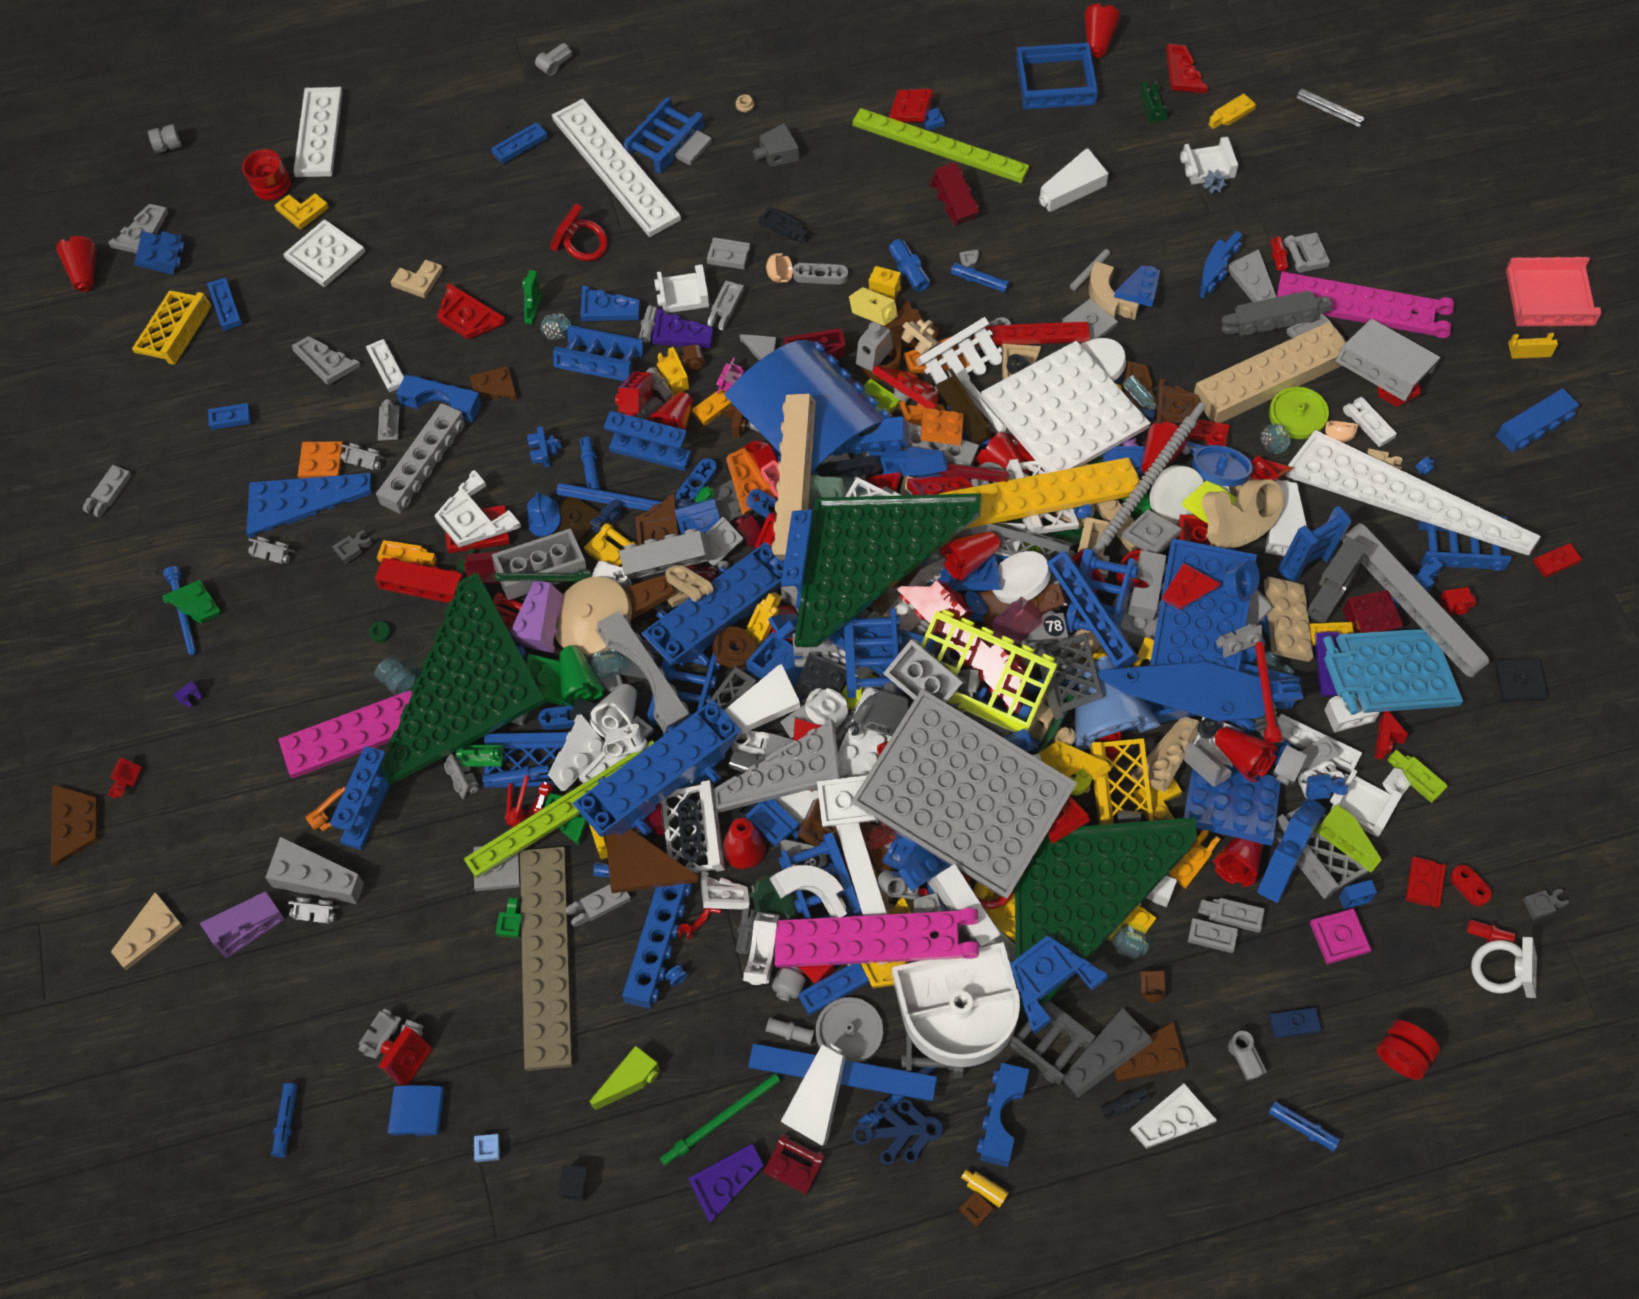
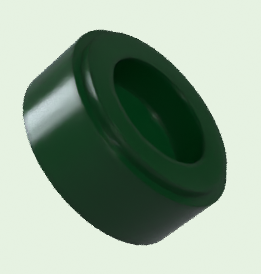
M376 622L370 627L369 635L374 642L384 643L390 639L391 629L385 622Z

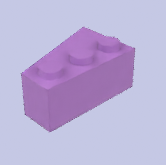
M533 582L510 631L512 639L524 648L554 653L553 640L558 631L555 627L557 618H560L563 594L551 583Z
M264 892L201 922L200 925L214 946L227 959L285 919L269 895Z

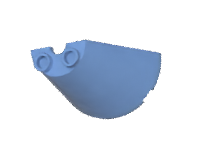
M1109 656L1101 657L1097 662H1094L1097 674L1100 670L1118 669ZM1085 672L1081 679L1088 680L1092 674ZM1099 679L1104 698L1075 708V748L1081 751L1089 750V745L1096 742V739L1137 726L1141 733L1161 725L1143 699L1125 694ZM1077 683L1075 691L1079 692L1083 685ZM1089 687L1085 694L1090 695L1097 691Z

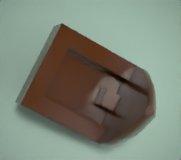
M736 407L722 410L721 414L733 420L731 424L732 437L740 438L742 431H745L747 426L745 416Z
M1141 971L1142 997L1149 1003L1156 1004L1165 997L1164 971Z

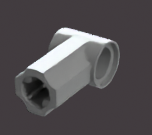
M565 43L560 44L548 54L545 52L540 53L535 60V65L548 76H552L558 71L559 65L572 57V51Z
M1238 1031L1228 1042V1049L1235 1056L1246 1080H1253L1267 1071L1253 1045L1254 1040L1251 1034L1246 1031ZM1237 1039L1244 1041L1246 1045L1245 1049L1239 1048L1237 1046Z

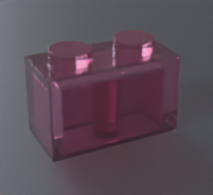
M1021 596L1017 601L1012 602L1001 615H997L992 622L993 636L999 639L1002 636L1014 640L1013 645L1016 646L1042 623L1040 609Z

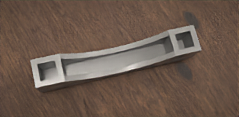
M617 611L597 622L596 632L606 647L627 656L638 665L647 677L654 695L653 717L665 734L668 733L669 727L672 725L677 727L688 719V706L677 697L678 694L672 684L669 685L665 679L666 675L663 669L657 667L650 650L644 648L640 635L634 633L627 616H623L620 611Z

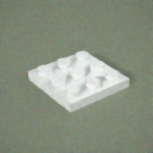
M324 219L286 251L284 257L320 285L326 287L363 255L365 250L363 246Z

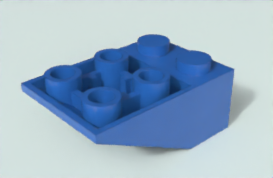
M772 632L746 661L747 673L760 681L778 665L782 664L794 689L803 668L795 667L794 659H802V656H794L793 646L784 639L780 640L778 635ZM797 696L801 704L805 698Z

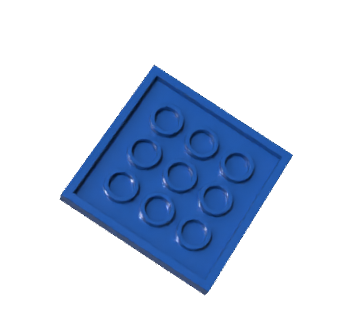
M1225 765L1232 771L1231 777L1213 787L1193 768L1191 769L1183 818L1195 817L1196 826L1199 829L1272 846L1280 792V782L1276 780V777L1266 774L1263 777L1259 775L1255 778L1257 781L1251 783L1245 779L1236 767Z

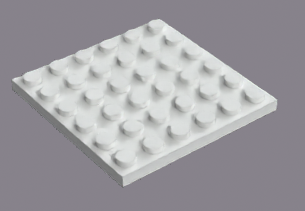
M1077 341L981 392V398L1046 473L1080 467L1148 429L1150 426V422Z

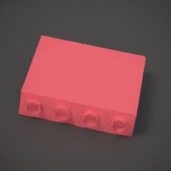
M1589 257L1511 258L1506 274L1516 326H1595L1601 315L1600 307H1594L1586 271V266L1590 260Z

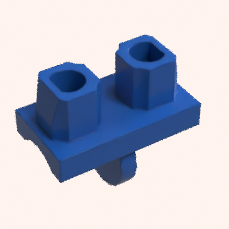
M543 426L537 427L538 433L527 435L530 448L540 446V449L530 451L532 464L544 463L545 468L551 467L548 452H551V455H556L557 451L561 448V442L558 439H554L552 435L546 441Z

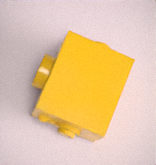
M875 266L869 278V290L895 300L898 292L901 290V272Z

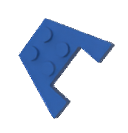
M1046 936L1010 963L1031 1029L1034 1033H1037L1052 1021L1038 1001L1075 973L1079 974L1091 991L1108 979L1105 972L1092 966L1085 959H1081L1049 936Z

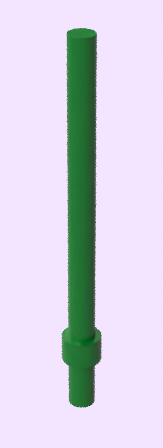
M776 1074L772 1075L685 1140L681 1139L676 1142L674 1148L659 1158L662 1164L665 1166L679 1155H685L690 1151L689 1148L779 1083V1077Z

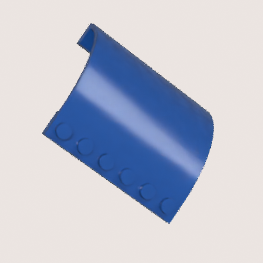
M798 340L788 343L762 358L747 370L724 395L780 452V442L783 440L781 423L784 422L783 403L786 400V395L810 394L816 401L811 475H817L816 469L838 448L863 431L881 425L883 419L891 418L892 414L885 408L882 409L878 405V400L874 396L868 395L864 391L865 387L860 382H855L851 378L852 374L847 369L841 368L837 364L839 361L833 355H828L824 351L825 347L819 341Z

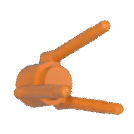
M346 787L339 788L317 809L305 816L315 831L320 828L323 832L327 828L332 827L330 822H325L329 818L324 813V810L344 793Z

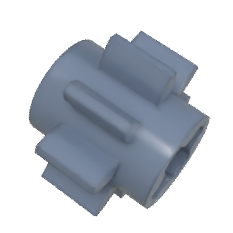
M1218 169L1215 170V173L1208 170L1206 177H1202L1205 180L1203 187H1209L1208 191L1210 193H1213L1214 190L1221 192L1220 188L1226 186L1223 180L1226 178V175H1220V170Z

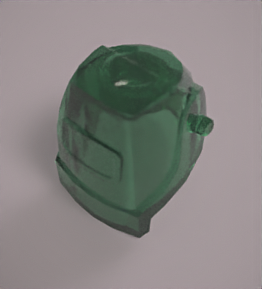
M775 874L765 875L757 879L751 886L752 892L749 893L750 898H753L756 913L780 915L779 920L794 919L796 914L792 895L790 893L780 898L770 880Z

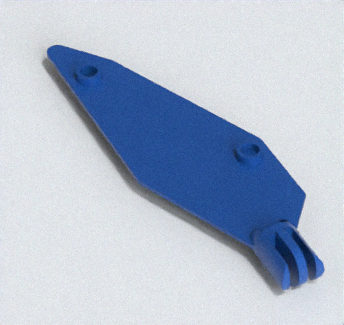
M1194 662L1107 669L1098 672L1100 680L1125 694L1215 721L1262 718L1265 715L1260 677L1212 663ZM1299 678L1269 680L1273 705L1276 702L1303 699Z

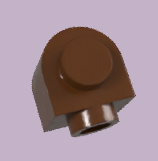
M689 345L682 347L683 355H680V362L683 367L685 366L686 371L698 370L705 364L701 346Z

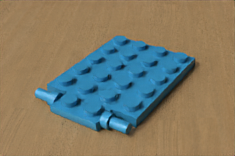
M1423 629L1339 634L1336 641L1341 653L1338 648H1335L1331 636L1323 638L1327 649L1326 656L1324 657L1336 693L1338 696L1341 695L1343 701L1347 703L1351 715L1359 713L1355 694H1357L1363 713L1460 706L1463 703L1443 650Z

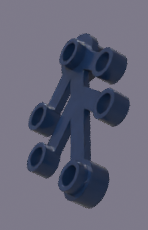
M903 1099L897 1104L898 1112L903 1115L908 1114L918 1124L909 1126L889 1108L886 1102L880 1101L874 1106L875 1114L885 1117L895 1127L870 1129L867 1125H858L852 1131V1139L856 1144L864 1145L871 1139L897 1137L890 1147L879 1155L881 1164L890 1165L894 1162L895 1155L908 1138L913 1135H920L913 1146L904 1150L902 1158L906 1163H913L917 1160L918 1153L928 1141H935L941 1137L943 1133L941 1121L936 1117H924L912 1106L911 1101ZM902 1103L908 1104V1111L901 1109ZM879 1105H883L885 1107L884 1113H880L878 1111ZM928 1125H932L934 1127V1132L932 1134L927 1131ZM858 1131L864 1132L865 1137L863 1140L858 1139ZM908 1151L913 1152V1160L907 1158L906 1154ZM885 1153H888L891 1157L889 1162L883 1160Z

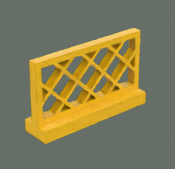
M169 290L133 346L132 350L134 353L166 359L169 364L175 365L212 307L205 294L197 292L196 295H190ZM173 298L179 299V301L170 305ZM191 302L190 305L185 308L184 305ZM180 306L182 307V310L172 313V310ZM169 312V316L160 319L163 314ZM181 317L180 321H175V319ZM172 321V325L163 328L162 325ZM160 327L159 331L151 334L153 329ZM173 331L169 337H166L167 333ZM163 336L162 340L156 343L153 342V339ZM150 341L151 345L141 348L143 344ZM163 346L160 352L156 350L157 348Z
M1144 739L1091 743L1089 745L1090 755L1111 764L1110 768L1114 766L1123 774L1116 784L1108 778V772L1093 780L1098 825L1114 824L1113 816L1118 810L1124 811L1120 807L1128 798L1138 806L1134 812H1138L1141 808L1147 813L1148 821H1154ZM1133 744H1139L1140 754L1136 759L1125 752ZM1126 745L1124 749H1121V748L1119 747V746ZM1105 747H1115L1120 751V754L1114 761L1106 756ZM1122 754L1133 762L1126 771L1115 764ZM1135 764L1142 769L1143 776L1138 781L1128 774ZM1125 776L1135 783L1129 793H1126L1118 786ZM1142 780L1144 781V786L1140 784ZM1137 786L1145 792V798L1141 803L1130 796ZM1115 788L1126 796L1119 805L1115 804L1110 796ZM1112 805L1116 808L1113 813H1112Z

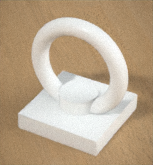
M1523 937V950L1512 942L1496 940L1482 945L1475 952L1471 963V970L1480 986L1494 993H1508L1518 989L1523 984L1526 998H1536L1537 953L1533 937ZM1507 950L1516 956V978L1505 984H1496L1484 977L1481 971V962L1485 955L1491 951Z

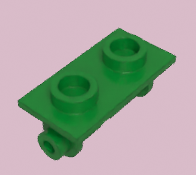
M466 745L456 751V756L461 759L460 767H502L504 745Z

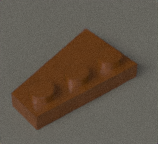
M1173 1022L1151 1034V1044L1113 1071L1116 1083L1186 1068Z

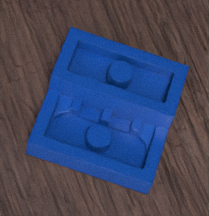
M394 1086L388 1134L393 1136L408 1134L416 1136L438 1135L444 1088L438 1086Z

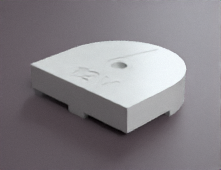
M1004 942L980 947L979 957L974 959L922 960L892 967V978L906 1031L916 1047L929 1058L944 1065L954 1067L975 1066L995 1057L1011 1040L1017 1024L1020 1001ZM957 1004L964 1005V1008L957 1007Z

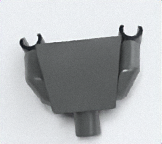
M885 683L883 691H878L868 696L859 706L853 716V722H847L844 725V731L847 733L849 728L854 726L851 735L856 736L859 734L858 725L862 724L861 728L892 737L909 710L908 700L896 695V684Z

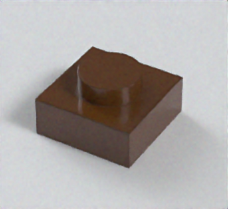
M975 1191L959 1208V1211L977 1228L994 1208Z

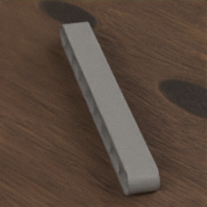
M1357 524L1344 534L1342 538L1343 543L1349 536L1367 546L1361 560L1362 565L1389 591L1390 595L1465 675L1473 677L1489 664L1486 654L1363 524Z

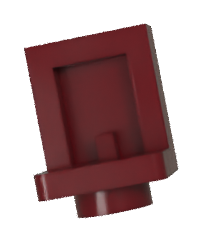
M742 515L733 522L734 528L744 538L743 541L747 546L752 547L756 543L762 528L752 515L745 518Z

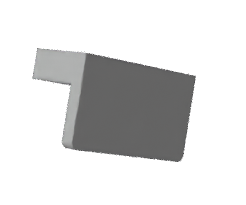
M1192 742L1186 744L1184 761L1213 787L1231 777L1232 771L1202 745L1196 747Z

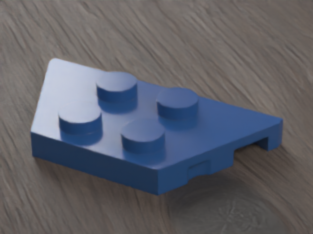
M992 555L967 578L961 581L960 578L954 579L946 568L939 572L941 577L937 579V581H945L954 591L1002 589L998 561L995 555ZM929 581L926 586L930 587L934 582Z

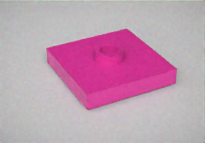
M1354 908L1310 921L1311 928L1327 965L1371 952Z

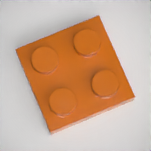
M923 408L920 440L960 446L963 413Z
M302 442L298 478L339 476L342 464L341 454L344 449L341 445L343 443Z

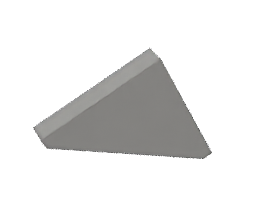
M740 334V341L744 342L759 360L775 350L776 337Z

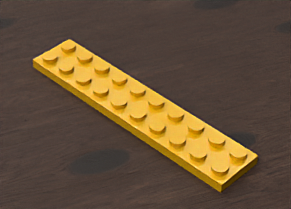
M1128 457L939 494H982L981 516L965 528L967 529L1129 497L1132 490L1136 489L1135 486L1139 484L1140 479Z

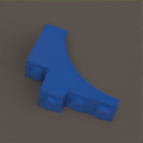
M1306 799L1301 807L1296 810L1290 819L1281 842L1274 851L1257 891L1258 894L1276 903L1279 902L1327 808L1321 806L1316 801Z

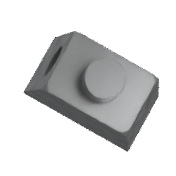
M877 322L869 324V328L858 341L857 365L873 371L875 365L878 366L893 348L891 331Z

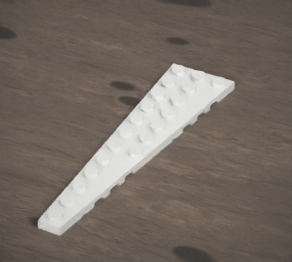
M1317 430L1313 432L1288 466L1294 468L1284 475L1293 480L1332 491L1528 556L1540 539V536Z

